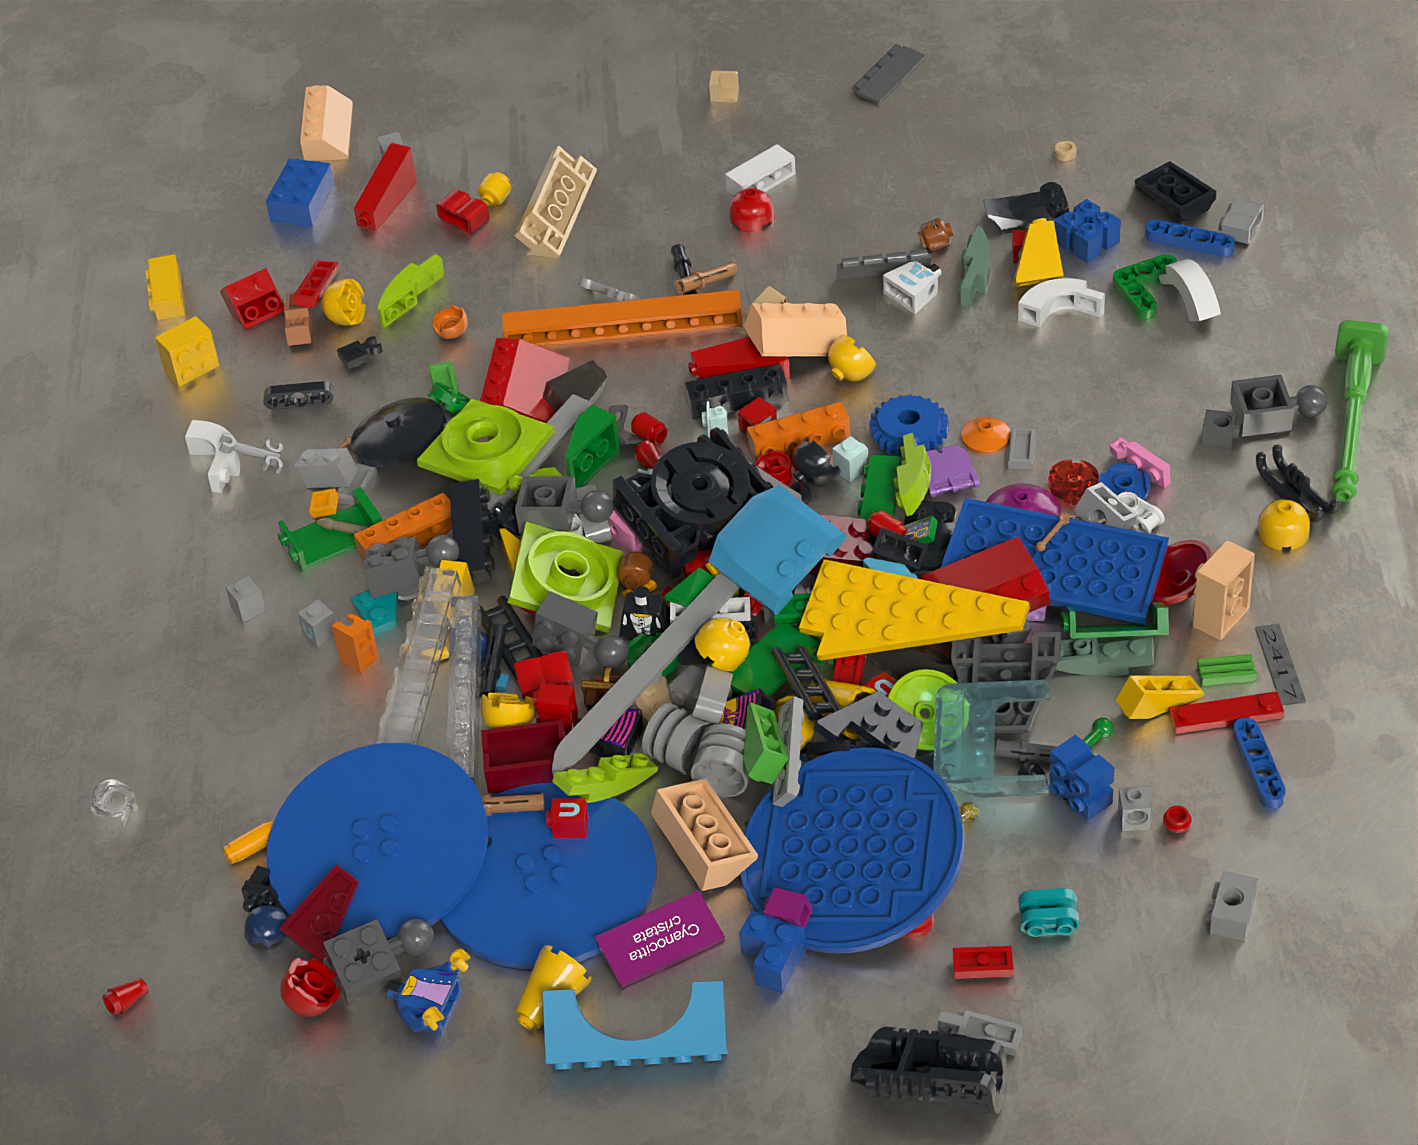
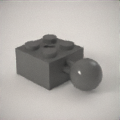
M1273 375L1232 381L1230 404L1233 413H1237L1236 421L1237 424H1240V433L1244 437L1291 431L1294 410H1298L1299 413L1306 417L1318 416L1327 406V395L1320 387L1307 385L1302 387L1296 396L1290 397L1282 375Z
M523 476L515 513L519 533H523L526 522L559 532H570L574 514H583L590 522L602 523L611 517L614 504L612 498L606 492L600 490L591 491L584 496L583 500H578L574 476Z
M438 535L432 538L424 549H420L416 536L411 538L406 536L400 537L394 542L385 545L383 543L372 545L366 551L362 569L371 597L374 598L422 585L425 564L431 563L439 568L441 560L457 561L459 547L457 542L447 535Z
M550 591L536 612L532 645L543 652L566 651L569 663L580 666L588 652L592 651L601 666L613 669L622 666L626 662L629 653L628 646L621 637L607 635L600 639L595 636L597 611Z
M376 919L323 942L324 954L331 970L335 974L336 981L346 1003L350 1004L388 987L391 981L400 982L401 969L395 956L403 952L410 956L426 954L434 944L435 935L432 927L426 921L412 919L400 927L397 937L387 940ZM365 959L367 960V963L362 964V962L358 960Z

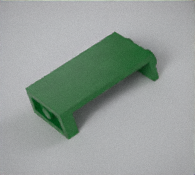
M361 487L352 490L354 506L325 517L334 521L366 527L383 521L381 515ZM283 520L278 522L280 533H277L278 539L282 547H288L287 551L293 563L297 562L302 570L356 548L354 534L327 530L319 526L317 521L290 532Z
M1151 602L1152 623H1146L1145 625L1076 626L1075 611L1072 606H1066V612H1061V626L1071 639L1169 635L1168 607L1163 602Z
M788 623L778 624L749 649L746 659L736 670L726 671L733 674L730 685L732 698L756 689H761L770 696L787 681L771 653L775 647H780L784 654L796 653L798 647L805 646L813 661L822 666L824 660H818L816 655L820 641L809 637L805 633H801L800 629ZM790 664L793 670H800L804 666L803 664Z

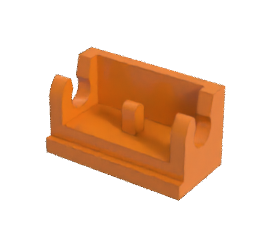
M347 614V619L353 622L352 625L346 626L338 621L332 625L339 659L344 664L362 673L379 658L372 624L369 620L364 621L356 615Z

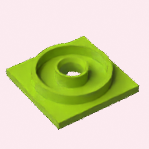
M471 399L447 423L440 435L417 459L418 467L461 482L480 479L484 487H488L490 492L502 495L508 488V478L514 475L519 476L555 434V427L520 415L507 407L490 405ZM490 436L492 440L487 442H476V440L482 437Z
M526 522L523 528L507 603L537 612L551 591L597 611L596 630L608 633L611 627L619 583L617 573L620 561L624 556V551L595 543L589 538L576 533L559 532ZM561 565L568 570L575 569L579 572L580 576H569L562 572L558 566Z

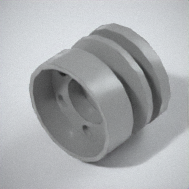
M666 703L654 713L645 729L642 741L643 752L661 763L666 762L668 766L685 775L691 774V768L698 753L701 736L704 730L712 724L689 715L686 710L680 709L672 703Z
M724 723L714 724L706 728L701 736L698 753L691 768V778L693 781L706 778L720 797H733L743 793L750 779L743 761L746 730Z

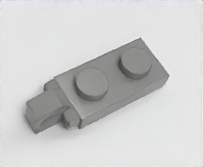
M965 1010V1013L958 1012L957 1015L941 1011L937 1029L941 1032H949L950 1036L996 1041L1004 1047L1006 1054L1015 1056L1024 1026Z

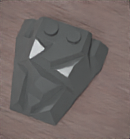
M1061 632L1033 633V643L983 644L981 637L952 641L951 660L957 674L959 686L967 699L968 716L974 734L1029 733L1060 661Z

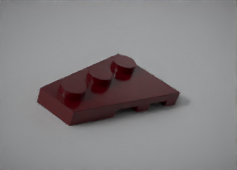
M336 865L279 928L281 933L314 959L325 964L327 959L324 954L323 942L337 937L358 890L359 881L339 865Z

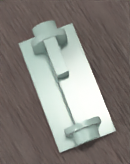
M708 401L707 412H702L703 427H708V430H704V434L710 438V430L718 427L720 430L724 429L728 434L727 411L722 406L710 408Z

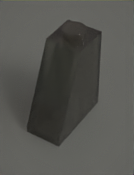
M591 360L547 381L543 398L555 412L573 394L592 402L594 405L604 391L607 375L594 360Z

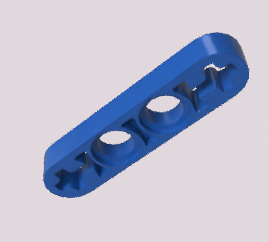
M1155 219L1148 221L1145 225V238L1151 242L1220 257H1227L1234 253L1235 240L1228 234ZM1181 234L1183 237H1175L1173 235ZM1197 239H1204V240H1206V241H1205V242H1198V241H1196V240H1197Z
M1251 718L1238 719L1234 724L1233 739L1259 801L1267 808H1279L1284 804L1286 789L1260 727ZM1246 732L1250 733V739L1248 740ZM1250 749H1258L1262 752V754L1258 756L1250 755L1247 751ZM1264 769L1269 771L1271 775L1261 777L1256 772ZM1269 786H1271V791L1274 796H1272L1271 793H1268Z

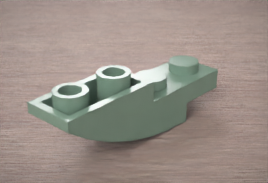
M977 226L974 234L969 235L967 250L964 249L961 255V263L964 264V280L959 282L957 294L961 295L962 306L970 307L975 293H986L989 283L990 249L988 239L981 226Z
M1097 638L1061 640L1060 661L1056 670L1093 676L1129 675L1130 667L1154 665L1153 638L1099 644Z

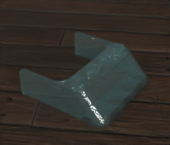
M1047 680L959 683L942 686L936 694L933 771L940 776L949 788L974 797L1049 795L1050 788L1046 775L994 777L997 709L1007 702L1050 700L1051 693Z

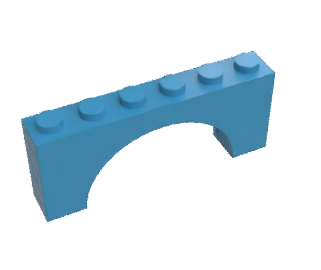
M724 981L692 982V995L689 1005L678 1022L667 1031L655 1037L637 1041L613 1038L596 1029L581 1012L575 990L543 991L546 1064H553L554 1070L572 1069L571 1063L583 1062L584 1068L602 1067L601 1061L613 1060V1066L631 1065V1059H643V1064L647 1065L661 1064V1058L673 1057V1063L691 1062V1056L703 1055V1061L721 1060V1054H728Z

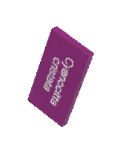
M699 890L595 937V942L621 989L725 941L722 930Z

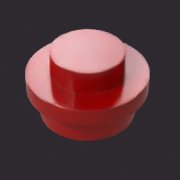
M1172 806L1163 815V824L1169 831L1180 833L1188 830L1191 826L1192 817L1183 806Z

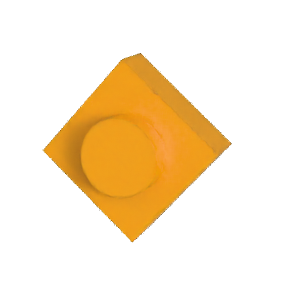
M335 488L312 492L309 513L313 518L336 514L339 493Z

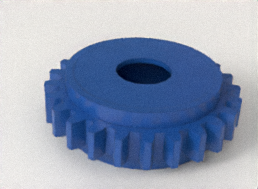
M900 395L894 399L889 398L888 402L881 403V408L876 407L875 413H871V420H869L870 437L873 438L874 444H879L880 450L886 449L887 454L892 453L896 456H902L900 447L904 446L903 435L913 433L917 446L924 444L926 451L937 450V444L943 445V439H947V432H949L948 415L944 414V408H939V403H932L930 398L925 399L920 395Z

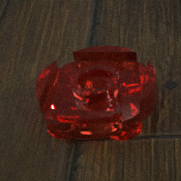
M1066 459L1054 464L1049 471L1048 477L1050 492L1055 497L1063 500L1067 505L1077 504L1087 488L1099 483L1098 470L1091 463L1081 460V463H1072L1073 459ZM1069 479H1072V480H1074V481H1075V480H1078V481H1077V482H1071V481H1069Z

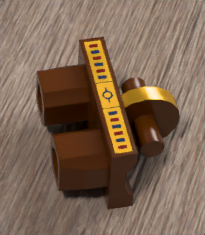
M607 667L604 675H595V681L582 680L581 690L584 694L585 708L591 710L622 676H614L613 668Z

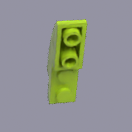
M434 254L419 266L413 262L410 263L390 282L383 292L377 308L380 325L383 328L418 304L417 295L445 275L440 256Z
M913 433L903 435L904 446L900 447L903 461L902 465L897 467L898 477L894 478L899 508L904 507L907 516L912 515L919 507L926 495L931 480V462L925 445L917 446Z
M643 753L624 756L614 755L613 757L600 758L598 767L555 772L552 782L567 795H578L580 798L586 799L587 803L614 797L636 787L655 774L658 766L651 762L649 757Z

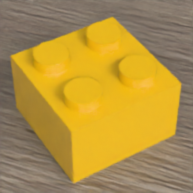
M196 316L155 337L164 373L178 387L220 366L211 330Z

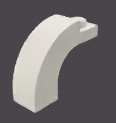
M1185 259L1166 265V273L1158 275L1161 284H1172L1179 290L1185 302L1190 321H1201L1221 314L1216 294L1207 275L1193 260Z
M1060 278L1045 281L1032 287L1018 303V321L1041 327L1050 314L1064 309L1077 310L1101 317L1104 313L1105 293L1086 288L1087 281L1080 279Z
M192 420L185 435L189 454L214 458L207 475L212 492L222 493L225 484L230 480V476H239L240 473L238 452L223 453L219 451L222 445L219 442L222 434H230V432L212 422Z

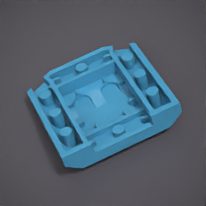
M777 485L753 496L717 535L709 563L777 616L794 597L792 590L825 554L830 557L847 537L840 529L783 487Z

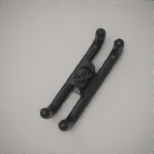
M1276 444L1273 446L1272 456L1277 468L1285 475L1284 483L1269 470L1266 464L1265 453H1257L1256 466L1263 479L1285 500H1292L1304 507L1310 522H1319L1322 519L1323 512L1329 515H1334L1338 512L1340 501L1332 499L1329 504L1310 486V478L1307 475H1304L1294 463L1289 465L1286 463L1281 445ZM1308 497L1317 507L1311 511L1301 500Z

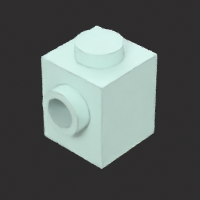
M850 436L832 448L833 468L837 465L841 471L839 475L852 482L864 474V465H869L868 448L862 442H858Z

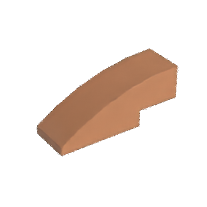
M295 292L286 293L285 333L288 346L308 344L312 340L311 308L293 305L292 297Z

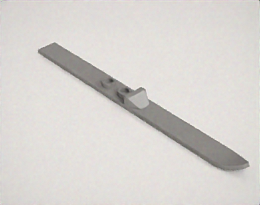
M573 394L547 422V424L555 427V434L519 476L532 475L572 431L579 415L585 412L593 403ZM508 487L502 495L490 492L491 501L487 502L490 512L499 502L504 504L512 498L517 491ZM452 529L446 534L453 538ZM431 563L425 564L422 585L399 591L397 599L409 600L425 594L436 583L439 568Z
M719 573L560 742L554 754L553 776L555 772L566 771L576 764L651 683L659 684L662 681V671L740 587L722 573Z

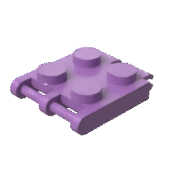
M958 444L940 448L942 452L939 454L936 449L927 451L931 462V480L927 490L930 498L947 491H952V493L958 492V489H964L969 486H974V488L980 487L979 478L965 448L960 449Z

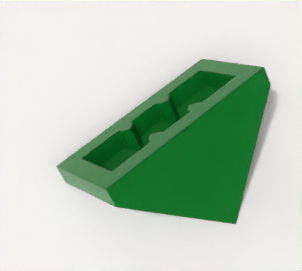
M698 568L667 593L665 600L687 607L715 577Z

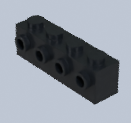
M781 364L685 382L686 399L692 419L702 418V412H707L708 401L710 408L722 406L727 413L741 410L758 397L771 404L788 401L787 381Z
M480 479L450 484L452 534L459 547V556L456 562L467 563L473 584L492 580V570H495V561L490 547L494 546L492 534L489 532V525L492 524V516L487 502L491 501L489 489L484 487Z

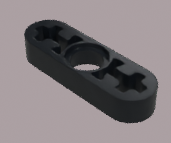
M326 381L269 386L264 390L263 403L272 410L328 405L333 401L334 388ZM294 393H302L305 396L303 398H295L292 395Z

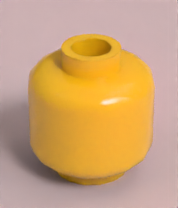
M500 172L488 173L477 189L481 197L480 200L484 201L487 206L502 205L511 191L508 177Z

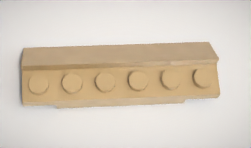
M560 146L553 149L514 235L529 248L526 253L527 255L552 258L560 256L597 171L581 155L574 159Z

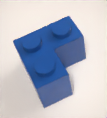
M751 911L739 932L741 953L756 958L754 962L756 985L783 994L806 951L804 947L805 928Z

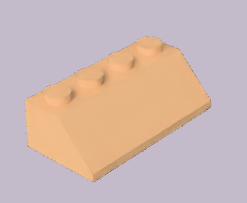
M314 85L306 87L300 143L304 160L307 161L349 158L353 101L328 85Z
M752 303L744 324L746 332L762 356H828L829 349L841 334L847 335L846 318L838 306L832 303Z
M706 778L657 789L651 814L701 891L728 885L757 860L758 854Z

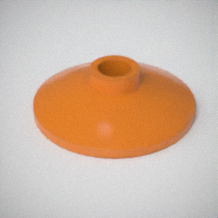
M994 417L974 418L968 421L961 430L963 444L970 450L978 453L997 452L1006 447L1011 438L1009 426L1004 421Z

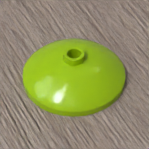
M928 669L913 671L898 680L889 693L888 698L924 723L917 750L936 751L943 749L955 742L966 727L969 712L966 696L958 683L942 672ZM920 711H927L929 717L922 718L920 716Z

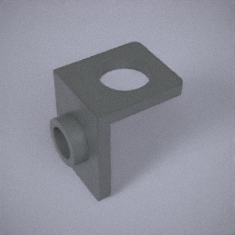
M611 405L609 413L613 415L618 411L621 413L617 421L619 444L642 443L643 439L623 429L629 406Z

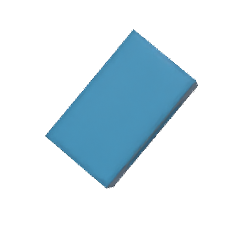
M501 674L496 685L497 690L506 691L510 680L509 675Z

